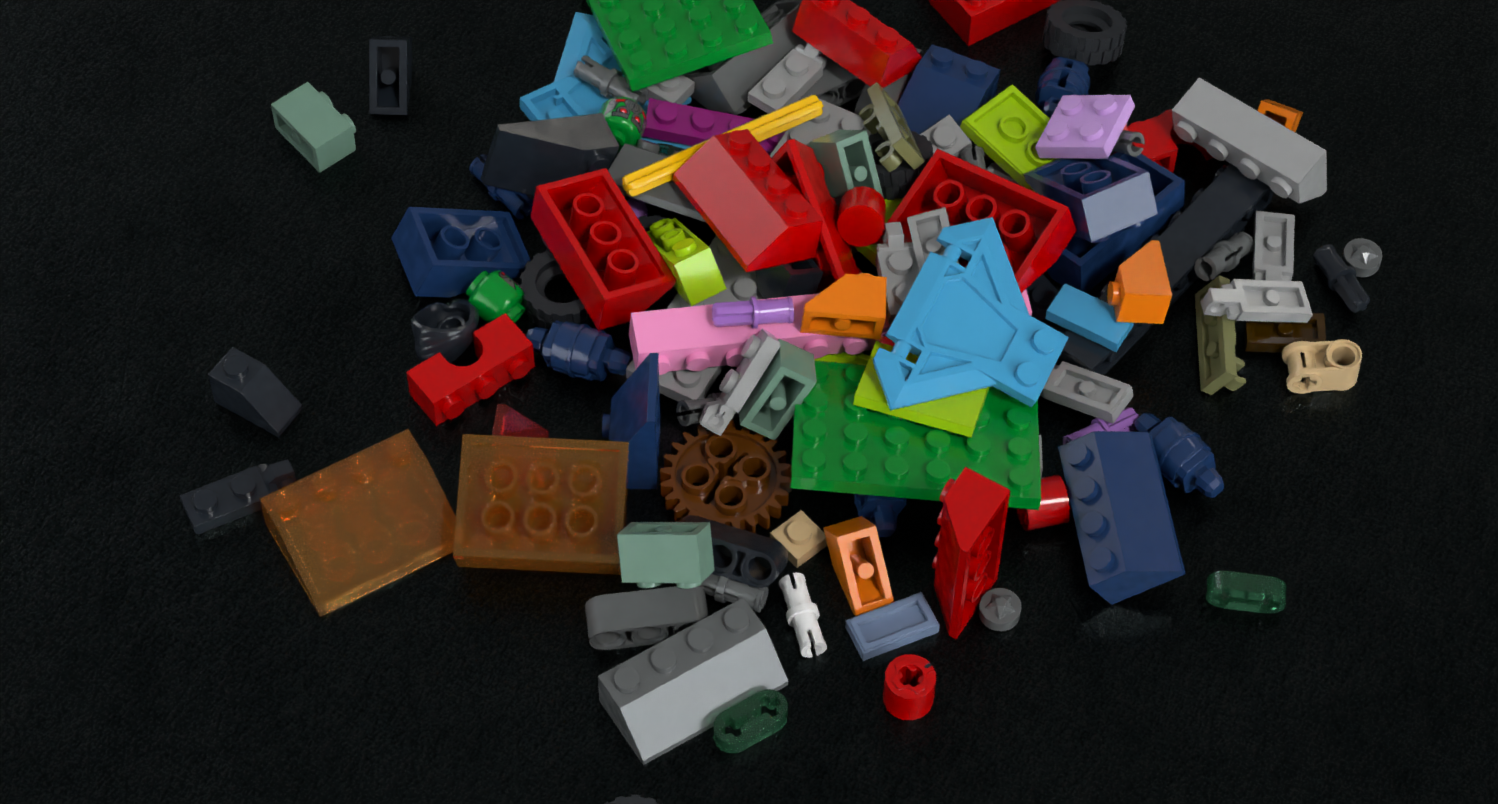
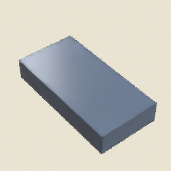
M922 592L848 619L845 626L863 661L939 632L940 627Z

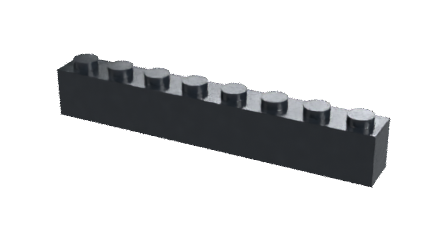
M1232 164L1229 166L1223 165L1215 174L1212 183L1206 189L1202 187L1196 192L1190 206L1184 212L1181 210L1176 212L1170 220L1167 229L1161 235L1157 233L1150 239V241L1156 240L1160 242L1172 292L1168 309L1199 278L1194 269L1197 259L1208 254L1219 241H1227L1235 233L1243 232L1254 221L1256 211H1263L1271 203L1273 191L1267 184L1258 179L1247 178ZM1109 282L1103 287L1098 299L1108 303L1107 289ZM1134 323V326L1117 352L1070 330L1062 329L1059 332L1069 338L1055 365H1060L1064 361L1105 375L1153 324Z

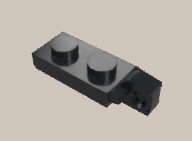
M288 459L270 464L269 466L261 464L180 495V500L195 534L199 535L272 506V500L280 496V491L297 485L296 476Z

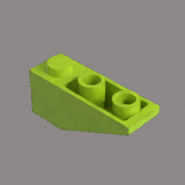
M666 218L650 226L647 234L676 279L674 288L689 305L693 306L727 289L710 247L676 218Z

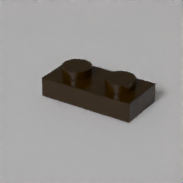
M1312 313L1313 316L1307 323L1243 321L1245 351L1281 353L1284 347L1293 342L1326 341L1324 314Z

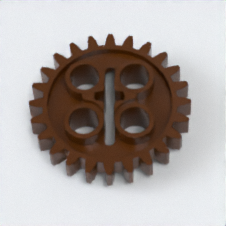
M734 420L729 422L727 429L724 430L721 436L712 431L707 432L699 424L697 425L696 437L684 432L683 445L673 442L671 444L672 455H664V468H660L661 496L665 497L666 510L674 509L675 522H678L684 516L695 515L742 530L745 529L752 533H755L756 524L768 529L770 528V516L779 519L781 517V506H788L789 504L788 492H792V488H790L791 464L786 463L787 453L785 450L777 451V439L765 442V436L759 433L752 435L750 434V429L743 427L741 431L735 430ZM717 455H725V456H727V457L718 458V457H715V456H717ZM754 474L759 475L760 477H749V475ZM693 483H702V484H704V485L694 486V485H691V484H693ZM731 502L736 503L737 505L727 506L725 504Z

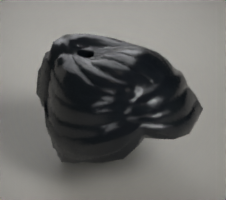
M459 300L449 306L436 302L415 314L411 319V327L415 338V353L418 359L424 362L440 352L449 363L455 361L473 341V332L478 330L479 309L468 301Z

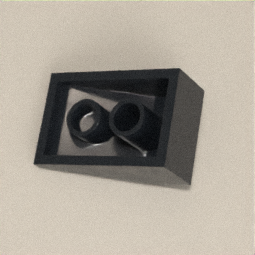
M602 113L500 124L496 127L480 179L485 185L535 196L536 186L604 168L609 170L617 155L619 144Z

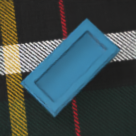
M1066 283L1047 309L1045 319L1114 352H1117L1134 326V323L1117 322L1112 305H1108V303Z

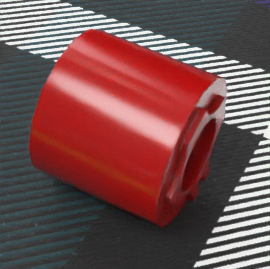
M866 186L854 187L842 196L839 204L837 228L844 241L850 245L864 247L874 244L880 239L884 231L886 204L883 196L875 189Z
M1060 475L1041 478L1039 510L1016 508L1018 519L1025 531L1069 522V498L1064 481Z
M914 654L896 657L889 663L885 671L883 702L887 711L894 717L902 720H916L924 717L930 711L934 702L936 672L932 664L927 659Z

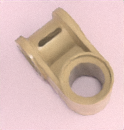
M1350 340L1297 341L1288 344L1281 352L1283 361L1288 364L1289 376L1286 382L1287 388L1291 392L1304 394L1314 391H1344L1352 388L1357 382L1362 351L1356 343Z

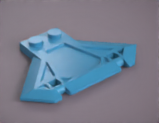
M575 12L554 82L520 97V109L530 121L598 114L602 104L610 99L601 95V91L598 88L574 76V69L578 61L585 64L581 60L585 55L610 70L615 68L621 71L593 15ZM689 97L682 105L689 104L692 98ZM646 100L645 104L641 105L645 113H647L649 100ZM642 136V140L660 145L659 150L682 151L692 147Z
M993 217L944 227L936 240L946 247L943 255L941 256L933 252L929 253L885 335L895 343L891 352L879 347L872 360L889 409L891 411L992 386L1032 408L1041 394L1069 337L1029 315ZM959 257L969 261L966 267L957 263ZM909 352L918 357L915 364L906 360Z

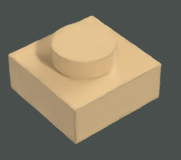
M802 510L770 532V538L781 542L786 548L788 560L796 568L828 546L825 533Z

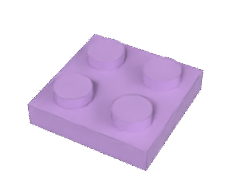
M1063 95L1035 146L1039 157L1108 159L1135 108L1131 95Z

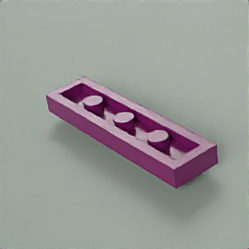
M649 98L646 113L647 125L643 137L694 146L710 139L714 135L722 134L754 119ZM786 131L759 143L771 155Z

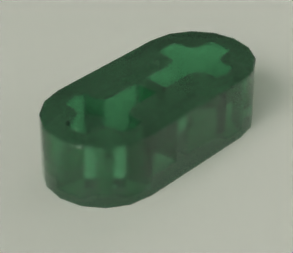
M1218 571L1210 574L1207 578L1206 600L1220 608L1272 614L1280 612L1285 608L1287 588L1284 581L1271 576Z
M765 689L720 713L714 721V742L716 746L727 753H738L782 729L787 722L788 715L786 698L778 691ZM766 705L770 710L776 708V716L771 717L768 713L761 715V707ZM730 725L734 730L740 728V736L735 737L732 733L725 735V727Z

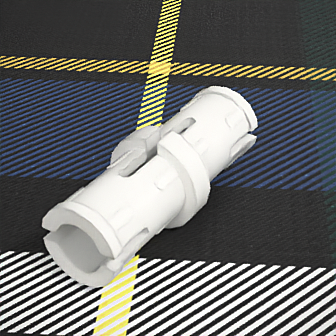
M793 573L795 589L792 586L789 574L785 575L779 580V586L782 589L788 607L786 612L788 624L794 627L801 655L808 658L813 657L810 649V641H812L818 656L827 649L817 621L820 616L818 607L815 603L811 602L804 574Z

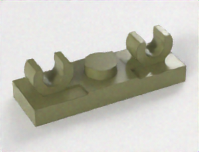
M876 82L867 89L872 104L865 106L859 112V116L864 120L863 125L872 134L878 132L885 140L875 149V152L881 158L879 160L888 172L895 170L902 163L903 159L915 170L925 162L899 105Z
M1220 275L1195 294L1201 391L1210 395L1223 386L1235 391L1246 383L1245 378L1237 375V372L1245 366V362L1235 356L1236 319L1230 320L1226 314L1220 317L1204 315L1200 303L1209 288H1221V285L1230 284V279Z

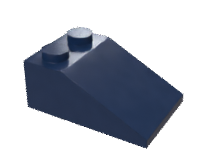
M932 44L917 64L898 102L910 131L917 132L920 135L949 114L960 127L964 119L995 97L1000 69Z
M1111 155L1108 159L1060 158L1024 173L1025 181L1036 193L1069 207L1077 229L1074 235L1090 243L1104 242L1111 238V234L1122 229L1137 228L1144 224V220L1158 214L1149 171Z
M408 207L391 237L413 293L419 297H453L466 293L471 283L485 270L489 273L501 270L512 280L520 278L521 272L525 270L524 266L528 261L531 262L510 212Z
M650 353L611 398V414H603L602 438H609V447L601 448L600 472H608L609 488L657 489L661 423L659 353Z

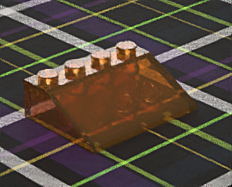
M408 429L260 498L267 528L320 617L468 545V540L426 456Z
M463 434L453 557L457 566L621 575L617 534L626 527L629 442Z

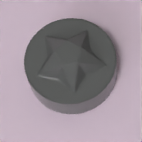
M1358 238L1346 244L1342 260L1347 266L1355 269L1357 277H1369L1379 270L1382 261V251L1375 242Z
M994 588L982 596L979 605V617L987 628L994 631H1007L1018 623L1021 614V601L1014 592L1005 588Z

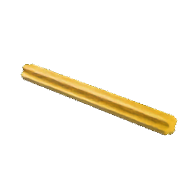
M810 95L724 133L748 129L755 139L761 142L821 116L823 104L816 95ZM708 140L625 175L622 178L624 191H626L629 197H635L672 181L674 173Z

